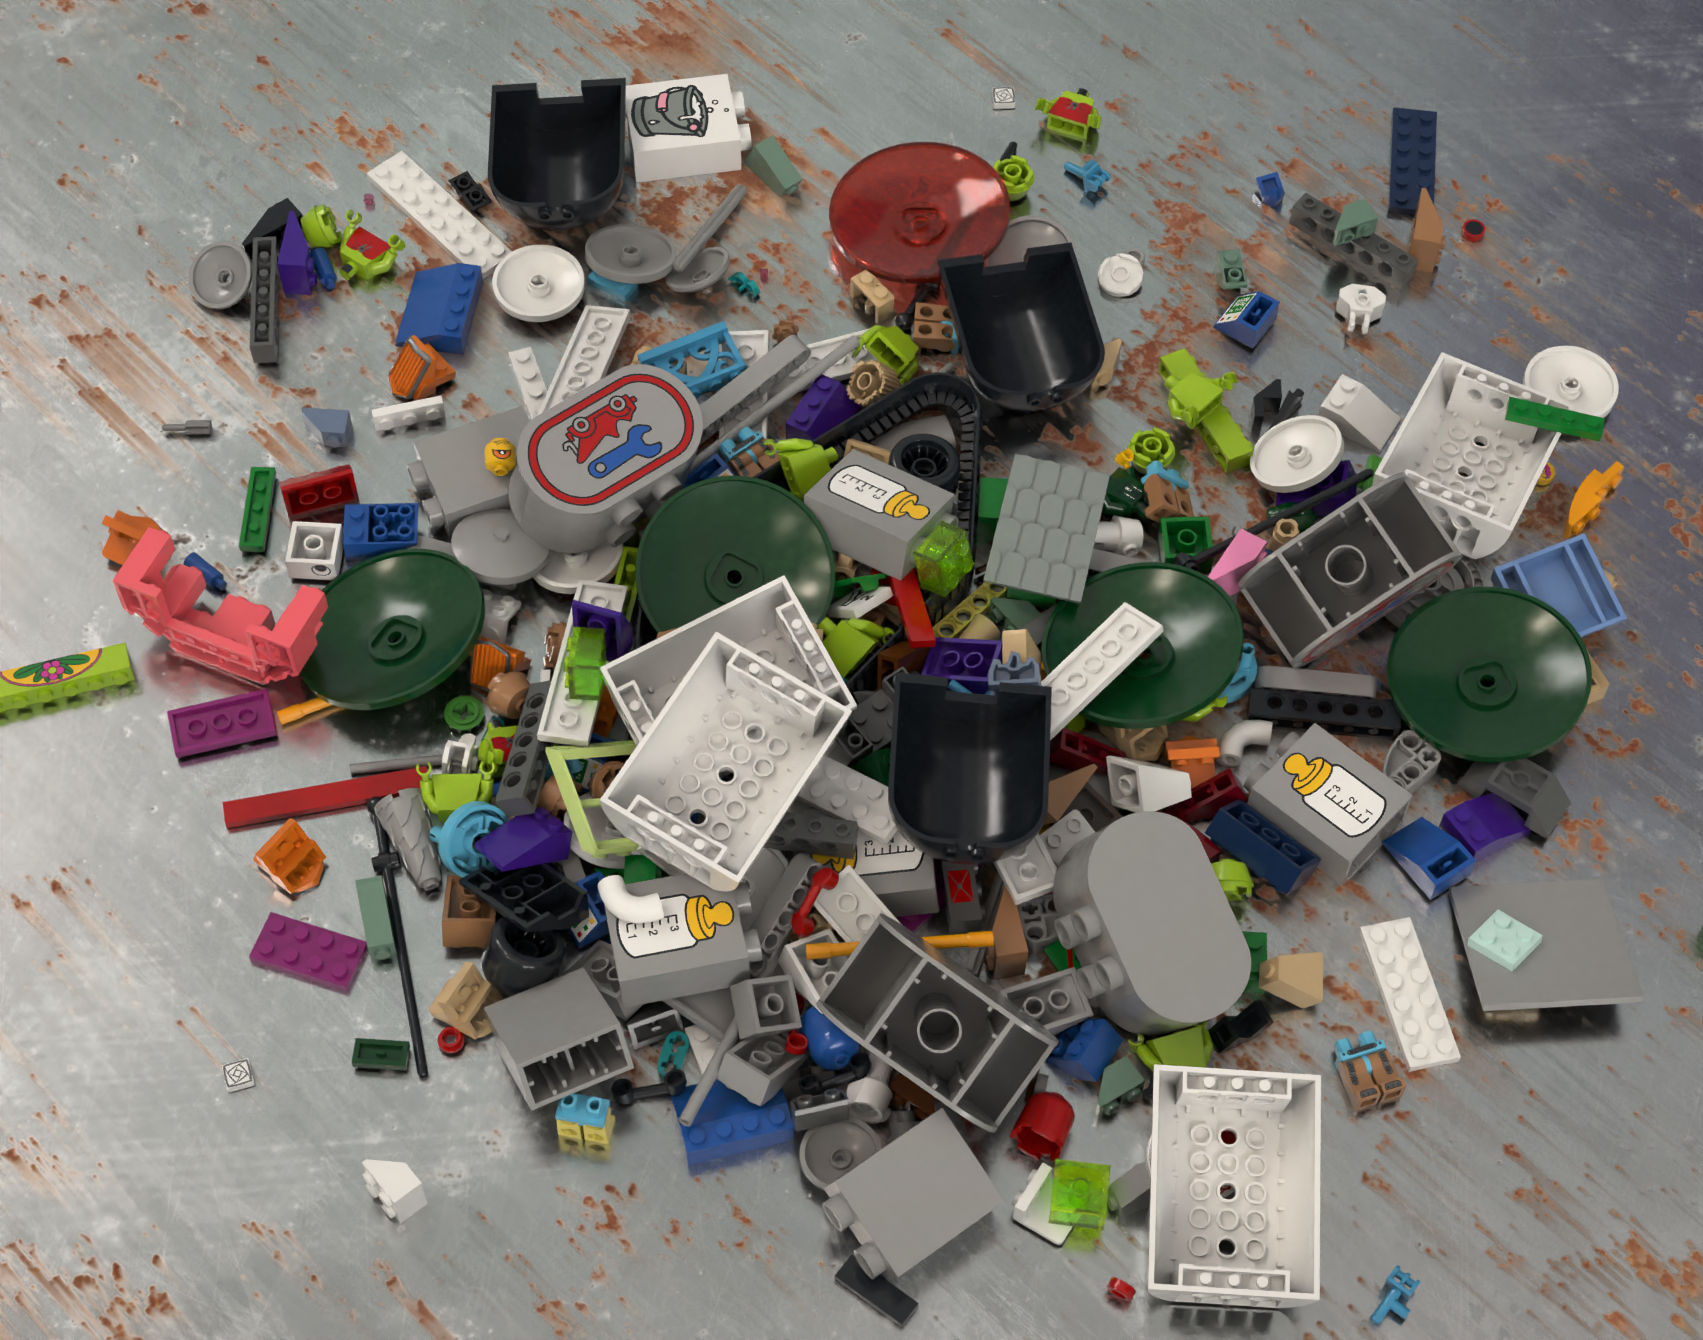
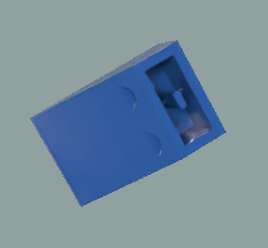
M418 503L345 505L343 547L346 561H364L383 553L407 549L417 545Z
M1420 817L1382 841L1385 848L1430 900L1470 876L1476 862L1460 841L1423 817Z

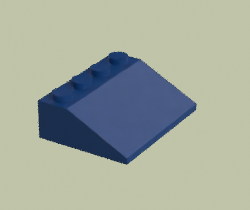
M456 263L416 272L395 346L403 347L406 340L415 335L424 345L429 343L438 352L464 355L483 286L481 266Z
M716 1079L691 1126L681 1124L678 1119L697 1084L686 1086L680 1094L671 1096L688 1166L794 1140V1126L782 1088L773 1098L758 1106L749 1102L746 1097L735 1090L727 1088L724 1083Z

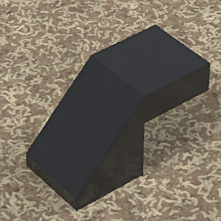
M1281 379L1274 380L1254 396L1251 407L1252 430H1261L1264 411L1279 412L1282 400Z
M1254 1001L1237 1016H1224L1208 1032L1218 1051L1225 1053L1256 1038L1274 1022L1262 1002Z

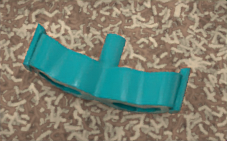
M736 272L728 278L729 281L740 285L738 287L740 292L746 288L753 298L760 294L756 282L749 280L744 273Z

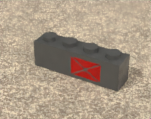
M938 860L949 934L980 931L982 921L986 920L984 905L979 903V897H982L981 883L976 882L975 874H978V864H956Z

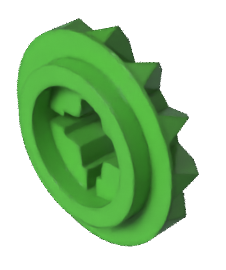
M467 695L458 696L446 705L444 718L450 729H457L459 733L461 730H468L470 732L472 728L479 727L480 722L484 719V707L475 697ZM467 708L470 716H466L465 719L461 720L460 714H463Z

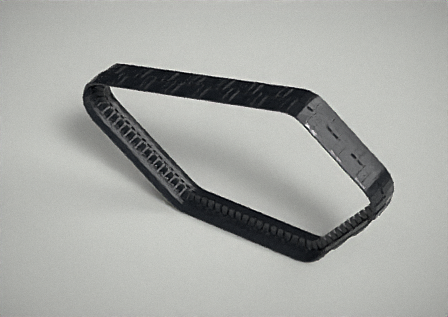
M940 372L923 374L908 381L903 386L875 401V403L867 406L862 411L812 441L814 444L821 445L824 450L830 447L836 450L838 460L830 463L829 466L831 467L843 459L847 440L850 438L869 444L907 419L924 411H948L960 417L962 432L966 433L961 435V442L966 444H961V452L964 453L960 454V461L965 463H960V471L965 473H960L959 481L963 483H959L958 490L962 492L958 493V500L962 502H959L957 505V510L962 511L957 513L959 521H962L958 522L957 530L962 532L956 533V540L961 542L955 543V550L960 552L955 553L956 561H954L949 575L943 579L944 583L940 582L936 586L937 591L932 590L928 594L929 599H923L932 627L942 620L962 598L966 597L973 580L975 567L973 562L975 563L977 523L975 522H977L983 422L978 395L971 384L950 373ZM780 461L753 476V478L771 482L791 492ZM639 598L633 651L654 641L651 639L657 638V633L652 629L644 615ZM903 622L897 626L898 631L893 630L895 632L894 635L889 634L890 639L885 638L888 640L885 644L883 641L881 642L882 647L877 646L873 650L875 654H870L865 659L866 663L862 662L857 667L859 671L854 670L849 675L851 677L850 680L846 678L848 680L846 686L857 705L859 703L853 692L875 691L877 689L878 653L907 639Z

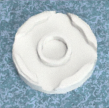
M1120 253L1111 258H1106L1098 270L1099 285L1104 292L1116 297H1125L1136 292L1142 285L1144 278L1140 262L1129 254Z

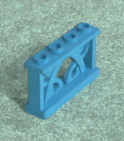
M724 321L637 355L639 364L661 368L677 377L688 387L696 399L710 391L719 390L747 369ZM725 343L729 352H719V344ZM692 356L697 360L708 361V364L699 377L687 376L678 373L683 367L684 358ZM729 358L734 362V365L721 369L724 365L728 366V363L718 359ZM678 361V364L675 367L674 364H671L673 362Z

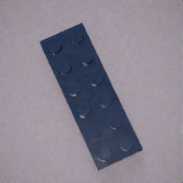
M1393 107L1388 213L1415 215L1421 188L1427 189L1434 204L1437 112Z

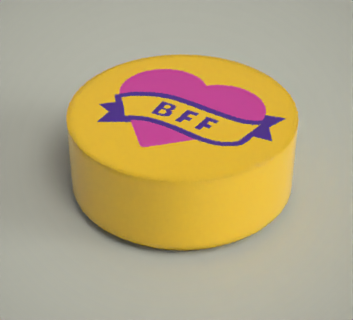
M1546 463L1536 484L1548 485L1553 481L1555 468L1550 463Z

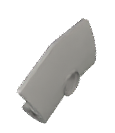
M945 415L902 423L871 442V445L892 451L894 446L905 437L914 434H932L947 440L957 451L955 437Z

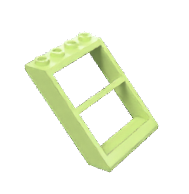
M633 740L589 743V747L575 745L546 747V755L581 849L592 854L593 858H608V854L616 853L617 856H629L631 851H638L639 845L628 838L595 841L583 808L601 807V798L579 799L565 760L631 755L637 747Z

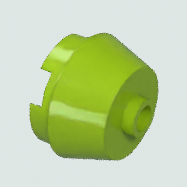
M1011 155L1010 159L1002 161L998 159L990 172V180L997 195L1008 201H1016L1023 198L1035 179L1034 172L1028 165V161L1015 155Z
M324 204L320 206L314 205L301 218V230L305 240L309 241L313 248L335 247V244L342 240L341 231L336 232V218L328 206L325 207Z
M1159 428L1143 432L1141 430L1137 431L1128 444V448L1134 454L1132 463L1135 469L1147 475L1146 467L1153 461L1161 462L1163 469H1165L1175 456V447L1170 440V435Z
M1221 859L1219 862L1211 864L1228 901H1240L1244 894H1246V897L1252 896L1254 883L1245 863L1237 862L1234 859Z

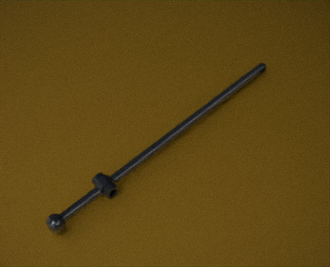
M1012 141L1009 143L1000 161L1010 159L1017 149L1016 142ZM990 176L937 260L950 257L993 187ZM937 261L930 272L920 271L915 281L916 284L920 285V288L905 312L899 313L896 316L895 324L901 330H908L912 326V316L915 313L916 302L921 303L930 290L935 293L938 291L941 282L940 279L936 278L938 276Z
M1370 468L1245 531L1256 536L1276 526L1280 519H1290L1371 478L1374 475L1373 470ZM1236 535L1194 556L1181 552L1175 556L1174 563L1199 572L1198 564L1226 551Z
M375 796L370 798L366 805L368 813L373 815L379 848L378 856L372 857L371 860L374 872H383L415 1063L419 1077L424 1078L428 1075L393 874L394 868L401 866L397 851L392 853L389 851L386 831L383 829L374 810L375 805L382 798Z

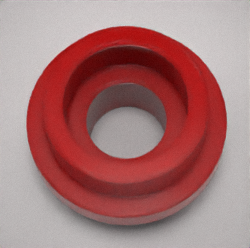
M454 1027L443 1029L438 1036L439 1048L446 1053L458 1052L465 1043L464 1034ZM451 1038L456 1040L455 1043H447V1041Z

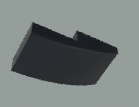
M468 171L448 180L451 190L471 212L491 203V199L480 183L476 184Z

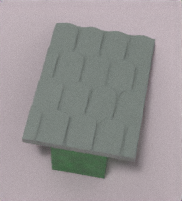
M1015 454L983 582L1007 587L1006 599L1029 601L1033 606L1044 609L1054 606L1056 599L1081 604L1110 475L1075 466L1058 464L1053 461L1040 460L1027 455Z

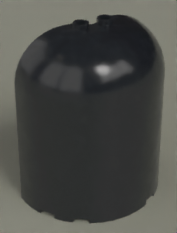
M626 78L581 80L582 96L540 98L537 83L492 85L488 182L495 199L509 215L521 223L534 228L548 231H567L589 225L610 210L621 192L624 181Z
M1071 242L1027 248L1024 261L1011 264L983 267L984 258L982 254L937 260L938 275L966 371L972 385L983 398L1002 409L1015 412H1038L1069 402L1085 391L1095 380L1104 361L1105 349Z
M896 672L888 805L892 820L900 834L920 852L935 859L956 864L991 863L1010 857L1025 848L1042 828L1048 811L1052 687L1000 682L997 696L946 691L948 677Z

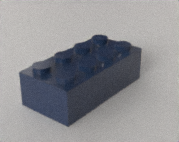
M1241 799L1220 808L1205 831V834L1211 837V841L1214 844L1224 847L1235 860L1244 862L1252 868L1251 870L1255 875L1265 878L1276 891L1286 895L1305 885L1322 860Z

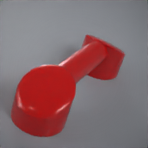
M827 867L818 870L813 875L812 885L798 912L794 913L791 919L792 930L797 936L807 938L812 934L814 921L808 917V914L822 888L832 890L836 887L839 880L837 871Z
M795 993L801 1016L805 1000L801 995ZM799 1029L788 1032L784 1049L791 1054H804L807 1049L808 1040L799 1033Z

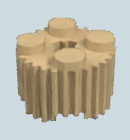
M860 360V363H856V366H853V376L850 377V385L847 386L846 391L851 400L866 408L900 387V383H898L900 379L897 378L898 374H896L893 368L876 360L864 362Z

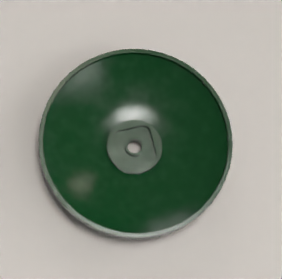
M720 476L705 479L682 489L659 508L648 523L639 544L635 565V580L639 602L644 615L657 634L679 628L783 575L786 577L810 622L817 624L818 627L824 620L830 607L835 585V564L832 548L825 530L813 512L800 499L784 488L765 480L747 476ZM731 572H736L741 576V581L737 584H732L728 581L727 575Z
M430 549L391 551L352 566L322 589L326 596L328 609L320 620L323 625L316 635L318 645L299 674L307 687L317 697L332 705L353 710L391 707L428 692L448 678L464 662L480 636L485 619V599L475 575L455 557Z
M1140 562L1122 565L1092 576L1085 582L1081 604L1062 600L1051 614L1045 627L1041 652L1047 677L1124 602L1163 626L1164 632L1141 653H1148L1150 657L1147 659H1140L1138 657L1134 659L1078 713V715L1092 722L1123 729H1146L1168 725L1183 720L1205 708L1225 690L1233 679L1241 662L1244 645L1243 628L1239 612L1224 589L1200 572L1184 566L1161 562Z
M1469 587L1444 593L1429 600L1411 613L1403 622L1389 650L1387 683L1397 712L1411 730L1430 745L1448 754L1468 760L1509 762L1539 754L1557 744L1570 733L1582 717L1587 706L1591 691L1592 668L1589 654L1580 635L1573 625L1550 605L1533 596L1511 589ZM1483 680H1489L1494 685L1491 687H1484L1481 685L1480 682Z

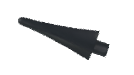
M1297 388L1294 393L1290 390L1288 391L1276 418L1268 430L1287 420L1302 406L1300 401L1303 399L1304 392L1301 389Z

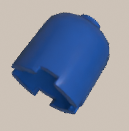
M814 1006L805 1011L801 1016L802 1027L799 1028V1033L807 1038V1051L820 1068L826 1070H840L847 1067L850 1058L859 1052L860 1044L838 1028L824 1014H821Z

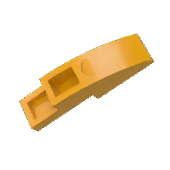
M1616 461L1603 474L1594 469L1581 483L1566 517L1563 534L1565 539L1570 538L1574 533L1578 535L1588 520L1593 521L1601 511L1599 506L1611 487L1616 488L1623 479L1621 474L1624 466Z

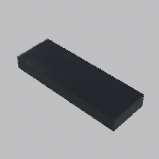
M853 1255L847 1259L835 1274L834 1279L901 1328L918 1308L919 1303L882 1276L878 1275L871 1279L863 1271Z

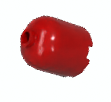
M1038 1092L1027 1100L1013 1126L1010 1138H1015L1018 1142L1016 1148L1025 1155L1039 1160L1041 1156L1050 1157V1161H1055L1059 1159L1075 1119L1073 1108L1059 1093Z

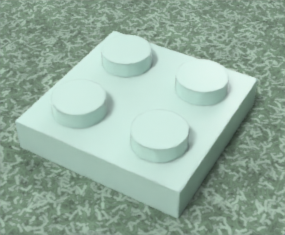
M1498 909L1469 937L1467 945L1512 972L1541 943L1543 935Z

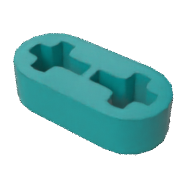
M681 1031L670 1033L664 1042L657 1063L658 1076L663 1081L667 1074L665 1068L669 1066L671 1060H673L674 1069L683 1070L690 1044L688 1036ZM677 1040L682 1041V1046H679L677 1052L673 1053V1044H676Z

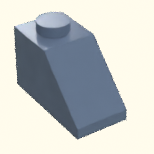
M302 407L301 412L304 425L324 446L334 448L348 447L352 428L349 410Z

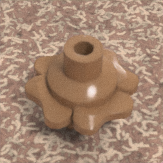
M781 319L778 322L779 325H773L774 333L772 338L777 340V344L790 335L794 334L798 337L799 327L794 325L793 320L785 321Z

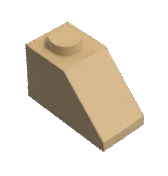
M1120 338L1104 344V361L1100 372L1090 384L1091 388L1105 385L1112 380L1120 357L1122 345Z

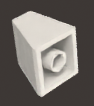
M1111 755L1106 757L1113 806L1135 813L1154 812L1192 798L1189 773L1156 763Z

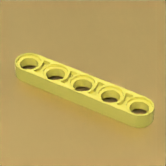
M984 582L932 627L935 637L959 638L975 614L985 615L989 612L990 599L994 597L1005 598L1007 587L1002 586L1004 588L1002 591L994 592L990 588L993 584ZM981 598L987 604L980 607L974 604V600ZM966 613L970 616V619L961 621L957 618V615ZM947 627L953 630V634L945 636L941 634L940 630Z

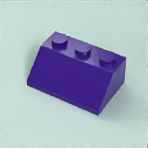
M821 374L815 379L787 420L786 439L798 438L813 441L831 428L857 414L861 409V405L849 398L850 396L847 395L848 392L841 382Z

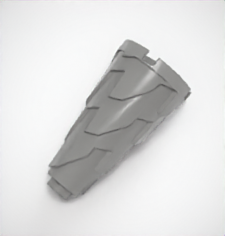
M407 788L399 790V797L394 799L392 794H389L375 805L376 815L383 829L387 832L394 848L398 850L406 869L414 877L419 888H424V890L434 889L439 886L442 875L437 859L439 855L435 842L429 838L432 835L429 832L433 827L427 810L428 807L422 799L421 789Z

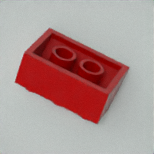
M350 464L336 466L332 469L313 472L309 475L289 478L279 482L288 518L359 500Z

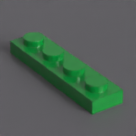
M1509 397L1505 420L1599 442L1603 435L1605 420L1602 417Z
M251 467L239 540L240 551H265L276 479L275 467Z

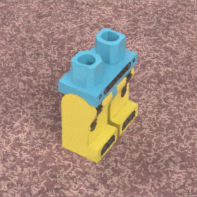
M576 1093L559 1099L555 1114L558 1135L582 1139L584 1133L585 1140L609 1144L615 1123V1116L611 1115L610 1100Z

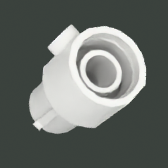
M1113 516L1111 522L1099 521L1093 548L1134 557L1139 553L1143 544L1142 524L1137 519Z
M866 1049L865 1053L869 1055L872 1062L871 1070L863 1079L848 1084L849 1116L857 1118L866 1124H877L886 1121L891 1113L888 1105L892 1099V1092L888 1088L893 1067Z

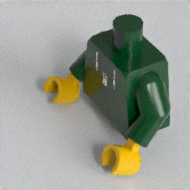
M1129 448L1118 453L1115 457L1116 463L1121 466L1123 465V469L1119 467L1110 475L1102 511L1106 515L1130 518L1136 513L1147 519L1145 509L1150 506L1144 502L1147 493L1144 490V485L1137 479L1133 466L1129 464L1134 458V454Z

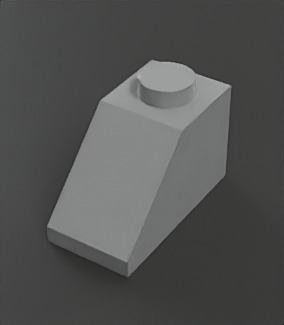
M1143 1162L1134 1166L1109 1186L1106 1201L1110 1210L1115 1211L1119 1219L1149 1208L1151 1178Z

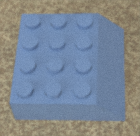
M1585 533L1493 569L1491 580L1494 587L1519 591L1545 602L1562 614L1573 625L1580 637L1627 620Z

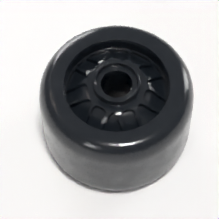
M914 434L905 437L894 446L889 456L888 465L956 494L961 468L960 457L956 449L947 440L932 434Z
M502 917L493 925L482 950L480 958L482 973L488 982L500 992L509 996L516 995L558 978L567 954L566 943L558 930L525 932L506 917Z

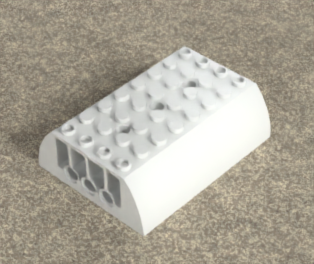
M1442 352L1374 474L1373 485L1394 474L1404 472L1460 553L1470 558L1478 559L1492 554L1508 540L1561 435L1560 432L1505 420L1509 397L1573 411L1575 406ZM1480 442L1485 446H1478L1475 443ZM1459 473H1466L1469 477H1463Z
M784 575L600 667L614 705L636 746L715 632L720 633L850 710L854 711L857 709L856 702ZM752 729L748 731L747 736L752 740H757L762 734L759 730ZM723 771L719 774V778L721 779L731 774V772Z
M715 632L601 797V807L611 823L626 838L713 890L732 891L742 881L851 716L852 710L720 633ZM752 729H757L761 732L762 736L757 740H752L747 736V733ZM723 771H730L734 778L731 781L724 782L719 778V774ZM694 813H701L706 819L701 824H695L690 820V817Z
M1154 1064L1148 1292L1152 1296L1175 1302L1267 1308L1298 1307L1320 1300L1321 1075ZM1226 1130L1233 1132L1236 1137L1235 1143H1224L1221 1139V1133ZM1223 1185L1231 1186L1235 1191L1234 1198H1223L1220 1194V1187ZM1227 1240L1233 1244L1234 1252L1231 1255L1221 1253L1219 1250V1243L1221 1241Z

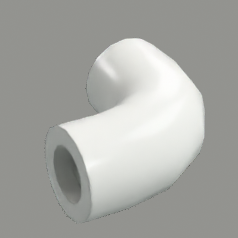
M1244 720L1232 725L1221 737L1218 745L1220 757L1217 759V762L1227 767L1238 766L1242 762V754L1246 746L1251 744L1269 746L1273 722Z
M619 875L605 877L598 883L597 887L602 901L608 911L620 920L637 924L664 919L658 893L641 897L633 896L628 893L624 880Z

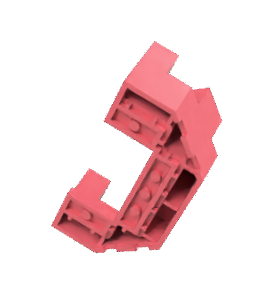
M150 527L146 530L112 580L124 610L130 615L136 613L143 618L144 622L142 624L157 637L161 636V634L171 641L169 646L177 653L258 684L265 685L270 680L276 682L286 679L288 675L292 677L299 675L318 645L316 635L323 625L320 620L328 609L326 596L322 590L302 585L276 625L270 608L263 604L257 605L249 602L242 596L236 597L228 594L214 616L207 611L200 612L192 607L207 586L203 573L194 566L188 567L178 564L172 566L166 577L162 579L160 572L175 551L171 535L166 531L155 530Z

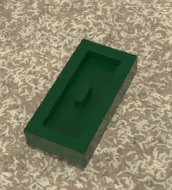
M356 1038L352 1066L407 1070L410 1043L409 1041Z

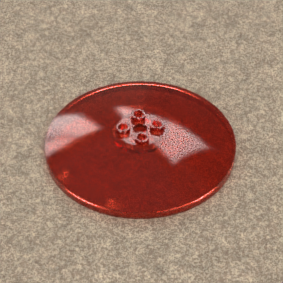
M937 142L904 143L890 146L868 155L844 174L832 194L829 206V222L833 239L842 254L852 264L863 271L867 270L875 277L909 284L939 282L937 260L982 254L985 261L1002 242L1010 219L1008 191L997 171L984 159L968 150ZM918 222H924V223H926L925 225H922V226H917V225H915V224L918 223Z

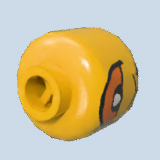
M505 438L492 439L484 448L485 467L497 476L508 474V472L516 467L515 446Z

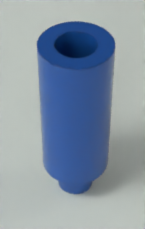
M324 248L314 249L310 256L314 258V267L321 283L327 286L328 289L335 288L337 276Z
M190 553L185 558L184 565L188 567L194 566L201 570L208 586L211 588L217 587L220 590L227 586V582L223 580L224 575L197 553Z

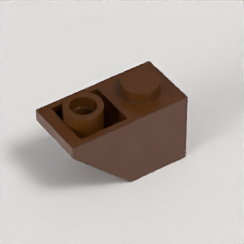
M899 1073L888 1088L892 1092L890 1103L898 1109H905L906 1111L915 1110L916 1121H922L935 1112L933 1096L902 1073Z

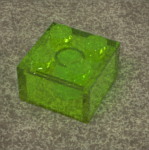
M941 521L913 553L921 587L943 597H946L952 589L956 588L958 582L966 573L971 571L974 565L966 530Z
M574 627L572 637L567 639V652H570L569 657H564L563 671L568 672L565 675V688H569L570 699L600 701L604 681L600 667L606 665L607 662L605 629Z
M1055 1159L1048 1223L1104 1230L1111 1165Z

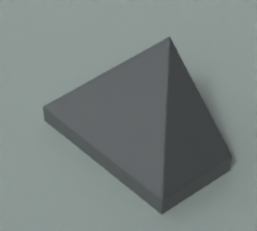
M671 1006L645 1007L626 1024L634 1049L666 1039L672 1032H685L679 1012Z

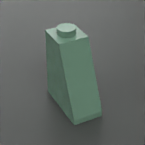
M773 135L755 145L744 161L746 166L779 197L785 194L790 196L799 190L798 185L803 178Z
M382 876L355 880L370 958L382 960L389 958L391 955H396L388 900Z

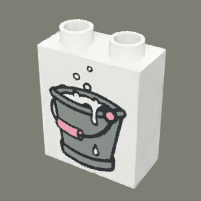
M728 74L626 86L625 122L636 182L741 170V151L752 150L751 133L748 123L737 124L736 118L745 117L744 98L742 91L731 92Z

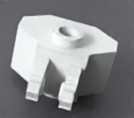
M1350 284L1341 288L1336 311L1346 319V323H1348L1347 332H1353L1355 324L1362 325V334H1367L1370 322L1382 317L1386 295L1372 286Z
M471 733L464 734L459 742L447 741L442 755V774H474L478 771L480 761L477 759L475 735Z

